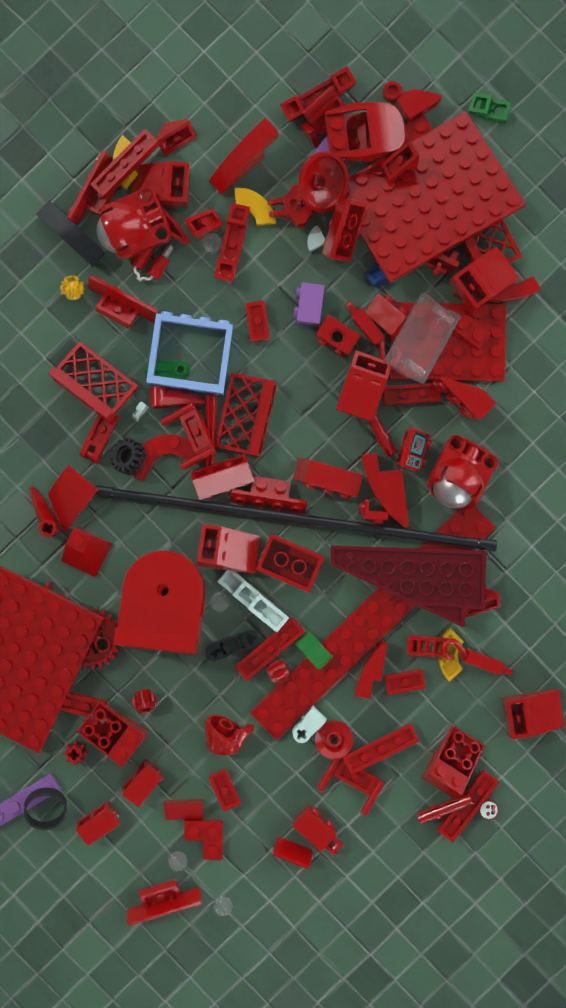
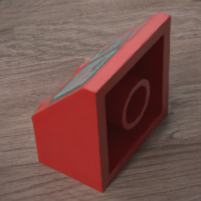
M412 427L406 429L396 466L414 472H420V469H424L426 464L424 455L426 450L429 451L432 440L429 439L430 434Z

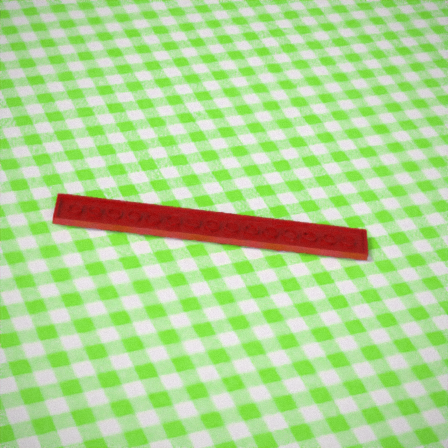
M461 507L434 533L470 538H486L496 527L476 507L469 510H464ZM425 541L419 547V549H474L472 547ZM377 588L321 642L333 656L329 662L318 670L306 657L290 672L291 675L287 677L288 680L278 684L250 711V714L276 740L279 739L383 638L415 604L381 588Z

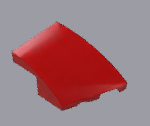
M70 465L61 473L48 493V497L65 533L99 491L98 488Z

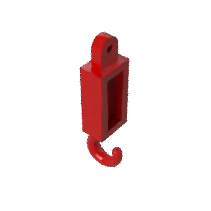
M348 301L345 307L352 314L351 320L375 348L378 347L380 359L391 362L392 365L398 363L401 359L399 347L393 345L392 348L396 351V356L394 359H387L384 349V334L362 308L357 310Z
M447 639L441 645V654L447 660L453 659V656L448 655L446 652V648L452 644L459 651L460 659L468 664L501 675L503 672L512 676L514 671L504 666L503 662L466 647L463 648L456 639Z

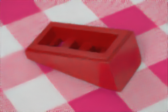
M410 634L408 635L407 655L443 657L441 652H437L438 642H441L442 645L448 638ZM414 640H418L417 650H414ZM422 641H426L425 651H422ZM430 641H434L433 652L430 651Z

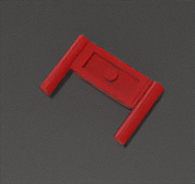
M193 401L161 419L162 425L166 426L180 418L196 453L195 456L180 463L182 470H186L216 453L213 447L214 443Z
M342 758L332 760L317 789L323 792L332 775L369 795L360 811L361 814L367 816L385 782L364 769L350 775Z

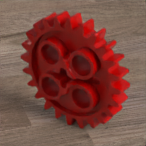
M96 607L94 613L104 617V620L102 622V629L98 631L96 639L91 645L90 654L86 656L83 662L84 669H87L89 664H91L92 669H95L97 664L102 668L104 666L103 661L109 664V657L115 659L116 655L114 652H120L117 645H113L115 628H117L115 624L118 622V619L112 621L113 614L106 616V609L99 613V607ZM101 639H105L108 642V648L100 646Z

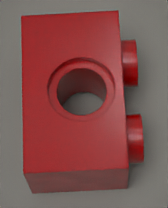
M328 315L315 337L318 338L317 342L324 347L329 345L334 349L333 352L343 358V356H349L361 335ZM335 333L340 334L342 341L334 342L332 335Z

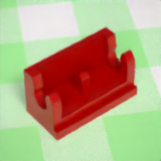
M145 759L122 787V796L139 807L161 781L163 775L160 774V770Z
M108 800L77 821L76 832L89 846L120 825L119 815Z

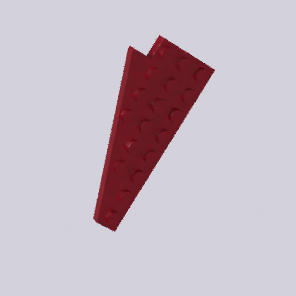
M331 545L330 565L461 627H465V609H485L486 551Z

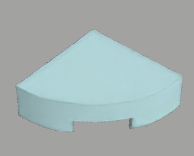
M318 225L309 233L307 241L309 252L322 246L325 241Z
M141 401L137 405L136 411L132 414V418L138 422L149 407Z

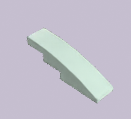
M226 570L217 582L232 593L247 609L275 632H278L289 619L284 612L237 572Z

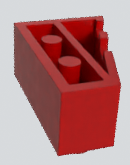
M298 458L292 480L303 482L304 487L315 489L316 486L321 487V491L333 494V491L339 492L340 497L350 499V496H358L363 475L314 460Z

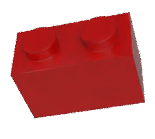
M378 293L365 310V313L391 336L399 338L413 319L408 316V310L394 304L396 300L390 295L386 294L384 296Z

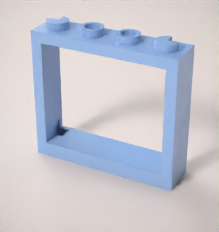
M162 311L161 314L156 313L146 383L148 385L224 396L233 324H230L227 320L212 322L207 317L192 319V316L180 314V317L172 316L173 313ZM162 322L226 331L219 385L154 376Z

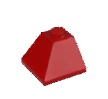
M74 527L65 545L61 561L96 578L112 543L80 527Z

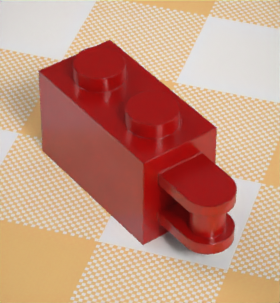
M307 804L292 821L293 827L319 851L322 852L326 848L332 855L336 856L338 854L337 851L345 845L336 837L335 824L329 819L325 820L321 816L322 813L315 806L311 807ZM333 840L335 843L330 846L329 843Z

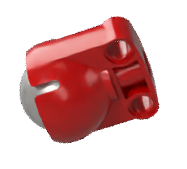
M142 187L139 191L108 203L98 210L101 216L97 224L98 239L107 250L116 253L120 260L131 258L154 247L166 244L172 239V231L156 193L149 187ZM145 192H150L152 194V198L149 202H144L142 200V196ZM166 229L167 237L160 240L158 238L159 230Z
M452 435L442 446V451L427 480V487L431 489V494L446 507L456 509L463 507L464 510L472 509L479 503L493 471L498 467V459L472 441L459 435Z

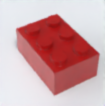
M271 533L256 570L310 592L324 556Z

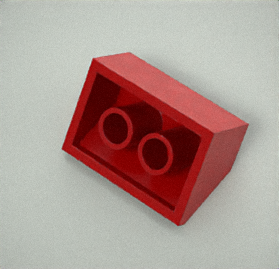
M339 196L335 204L333 219L329 223L327 238L323 243L324 249L322 254L331 259L351 261L368 204Z

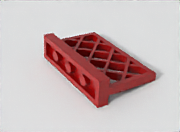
M504 219L491 226V228H494L491 238L481 235L480 232L475 235L476 240L474 237H471L461 243L470 263L483 256L482 253L486 254L489 252L492 242L502 245V254L505 247L513 250L515 256L511 258L505 257L509 263L522 257ZM496 229L504 232V242L493 239ZM479 238L489 241L487 250L478 247Z
M80 341L56 369L52 368L48 372L52 380L109 424L115 419L114 415L139 388L137 384ZM81 348L86 351V359L76 360V354ZM99 361L101 363V370L91 371L90 362ZM87 363L88 371L77 372V364ZM74 364V373L66 374L62 371L66 365ZM113 372L116 381L105 382V373ZM102 374V382L92 383L91 375ZM88 375L89 384L80 385L78 383V376ZM127 383L131 386L128 392L120 393L119 384ZM116 385L117 393L106 395V386ZM103 386V395L94 396L92 387ZM117 397L118 403L113 409L107 406L108 398Z
M231 372L215 447L261 457L278 384L276 381ZM235 378L243 379L246 386L237 391L234 387ZM256 382L263 383L262 391L255 395L250 386ZM248 388L253 397L244 402L239 393ZM237 395L242 404L232 409L230 399ZM255 399L258 403V409L250 413L246 405ZM244 407L249 415L240 421L235 412ZM233 414L238 423L228 428L225 423L226 418ZM251 418L254 422V427L246 432L242 423ZM240 425L245 434L235 439L231 430ZM229 433L233 442L227 446L222 445V436ZM245 437L250 442L248 450L241 449L238 444Z

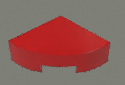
M305 122L300 127L310 143L315 148H318L321 141L316 130Z

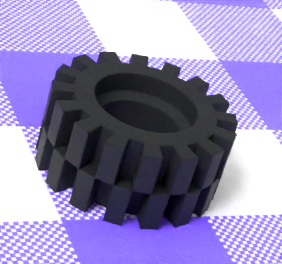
M130 438L119 440V445L115 443V450L111 449L113 455H110V459H112L110 463L113 465V468L126 475H135L136 471L140 472L141 469L139 467H144L143 461L147 460L144 455H147V452L144 451L145 447ZM132 451L131 458L125 463L127 453Z

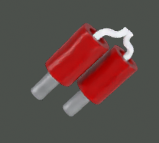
M168 244L162 255L157 254L146 272L150 276L149 278H140V274L136 269L142 271L154 251L150 249L135 255L130 264L134 267L137 279L139 281H149L153 278L158 281L170 262L167 258L174 247Z

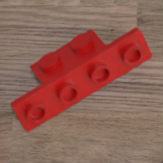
M104 150L97 157L92 172L88 174L83 189L79 191L74 206L69 210L67 218L77 226L86 210L100 216L98 210L110 203L117 190L116 188L104 199L90 185L113 160L108 152Z
M92 275L89 277L88 289L103 296L96 306V312L129 329L138 315L155 324L156 313L159 314V311L153 306L147 305L136 297L122 292L119 288L105 283L100 278Z
M253 476L254 482H252L250 492L231 490L230 502L238 505H253L257 508H272L276 511L284 510L297 514L306 512L307 501L289 498L291 485L289 481Z
M176 879L139 890V897L143 904L127 910V923L129 926L200 905L202 903L201 890L197 887L181 892Z

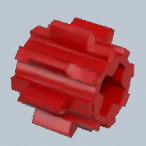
M276 659L269 663L270 667L266 668L274 684L278 682L282 684L288 680L287 677L291 673L283 659L281 661Z
M142 689L134 693L135 698H132L133 708L138 713H147L155 709L154 705L157 704L156 696L150 689Z
M78 740L74 744L68 743L66 745L68 749L63 752L68 758L66 762L71 761L74 766L77 762L83 763L85 761L84 756L88 754V751L84 749L85 743L81 745ZM74 749L76 750V753H79L78 756H76V754L72 752Z

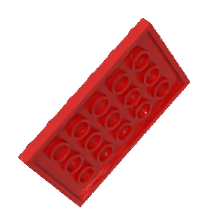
M394 303L396 306H402L408 310V316L413 320L399 338L390 335V359H394L396 356V351L392 348L393 345L398 346L401 350V359L398 363L392 365L389 380H431V376H442L455 381H505L506 304H483L477 310L471 312L465 303ZM460 311L491 333L479 350L448 327Z

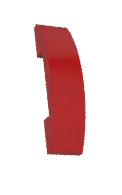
M347 66L332 74L331 78L304 94L300 96L295 95L280 104V107L288 122H292L305 117L302 112L329 87H333L336 94L340 97L357 85V82Z
M231 203L221 253L214 275L216 279L230 282L234 280L249 217L250 207Z

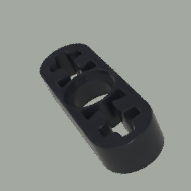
M246 630L212 642L206 648V656L208 659L216 661L253 648L258 644L259 635L254 630ZM247 634L256 637L252 644L247 641L243 643L245 647H241V641L238 637L241 636L242 640L247 638ZM229 640H235L238 643L236 650L228 649L227 642ZM220 643H224V650L227 653L223 654V650L219 651L217 656L209 653L212 647L219 649L222 647Z

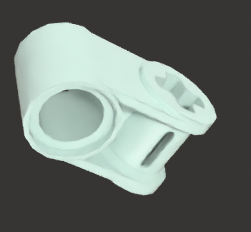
M311 706L292 729L294 739L298 743H305L322 727L327 718L314 706ZM298 730H300V731L304 730L305 735L303 736V735L300 734V735L298 736V732H297V731H298Z

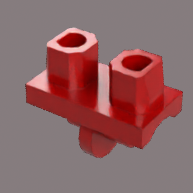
M450 250L447 256L441 254L429 261L427 267L434 270L432 276L435 277L438 272L445 275L446 271L453 274L460 263L458 262L459 253Z

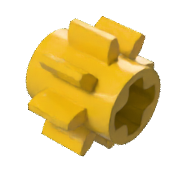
M67 276L61 282V294H66L67 299L76 300L81 297V294H84V281H79L77 276Z

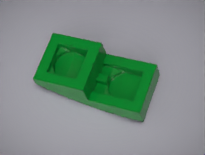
M473 92L468 112L485 119L507 124L512 102L493 99L492 95Z

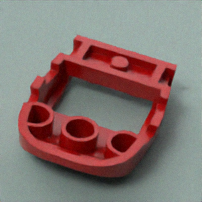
M355 102L326 111L324 114L329 152L346 159V162H371L380 157H390L404 144L405 131L402 116L389 103ZM366 110L371 148L349 151L345 113Z

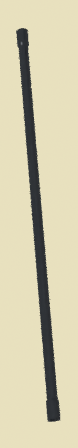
M96 486L99 489L95 495L97 497L148 502L472 547L494 552L497 548V540L470 538L116 489L109 486Z

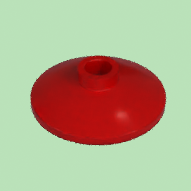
M336 720L328 721L317 730L315 744L318 751L324 757L333 760L340 759L346 756L352 749L353 734L345 723ZM338 738V743L332 744V739Z

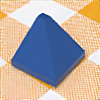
M379 265L364 273L374 287L391 284Z

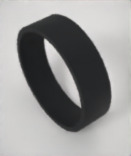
M44 787L34 790L27 796L24 803L25 821L31 827L38 830L56 828L65 820L67 815L66 798L59 790ZM52 796L62 802L64 810L56 819L43 822L33 819L28 814L27 807L31 801L38 797Z

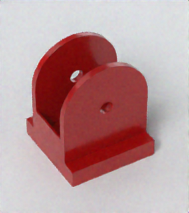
M160 550L150 552L133 563L123 583L118 625L115 628L113 645L199 655L206 591L201 574L189 559L173 551ZM165 588H168V589H169L168 594L165 595V596H162V591H163Z

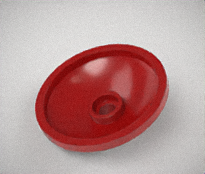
M327 151L317 152L310 156L303 164L299 174L298 187L304 204L315 212L327 213L335 209L339 196L346 197L349 187V174L344 161L337 154Z

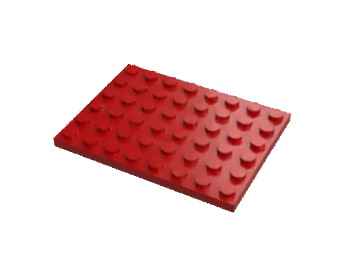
M466 111L412 141L420 155L416 170L407 169L397 179L389 181L381 166L389 158L386 157L349 177L346 197L368 204L359 234L389 283L396 281L523 209L526 205Z
M0 566V734L40 753L104 617L3 566Z

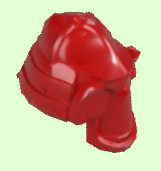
M212 714L204 722L207 748L211 753L221 756L237 754L245 739L254 731L253 724L247 723L242 728L236 722L222 715Z

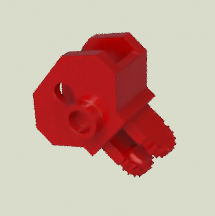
M294 184L288 194L283 195V198L268 200V205L284 206V210L270 211L269 217L271 218L284 217V219H289L296 228H304L311 218L312 210L304 204L299 193L298 184Z

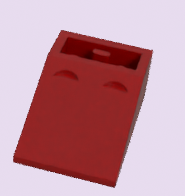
M170 161L140 164L135 169L138 175L132 182L131 194L139 191L142 187H149L156 193L162 206L188 208L191 175L189 163ZM145 192L142 196L144 202H149L152 198L150 192Z
M496 246L454 275L449 282L470 311L474 312L520 277Z
M356 350L351 360L336 410L373 422L392 363Z
M442 376L430 377L434 388L439 392L442 390L447 395L445 399L450 404H455L459 408L458 412L466 419L481 420L496 404L481 388Z
M202 524L197 565L204 568L255 574L260 536L222 526Z
M559 689L502 697L507 735L512 740L532 737L564 727Z
M101 701L97 703L77 730L78 734L121 767L127 764L149 734L147 730L134 720Z
M452 725L429 760L421 778L451 798L461 796L485 745Z

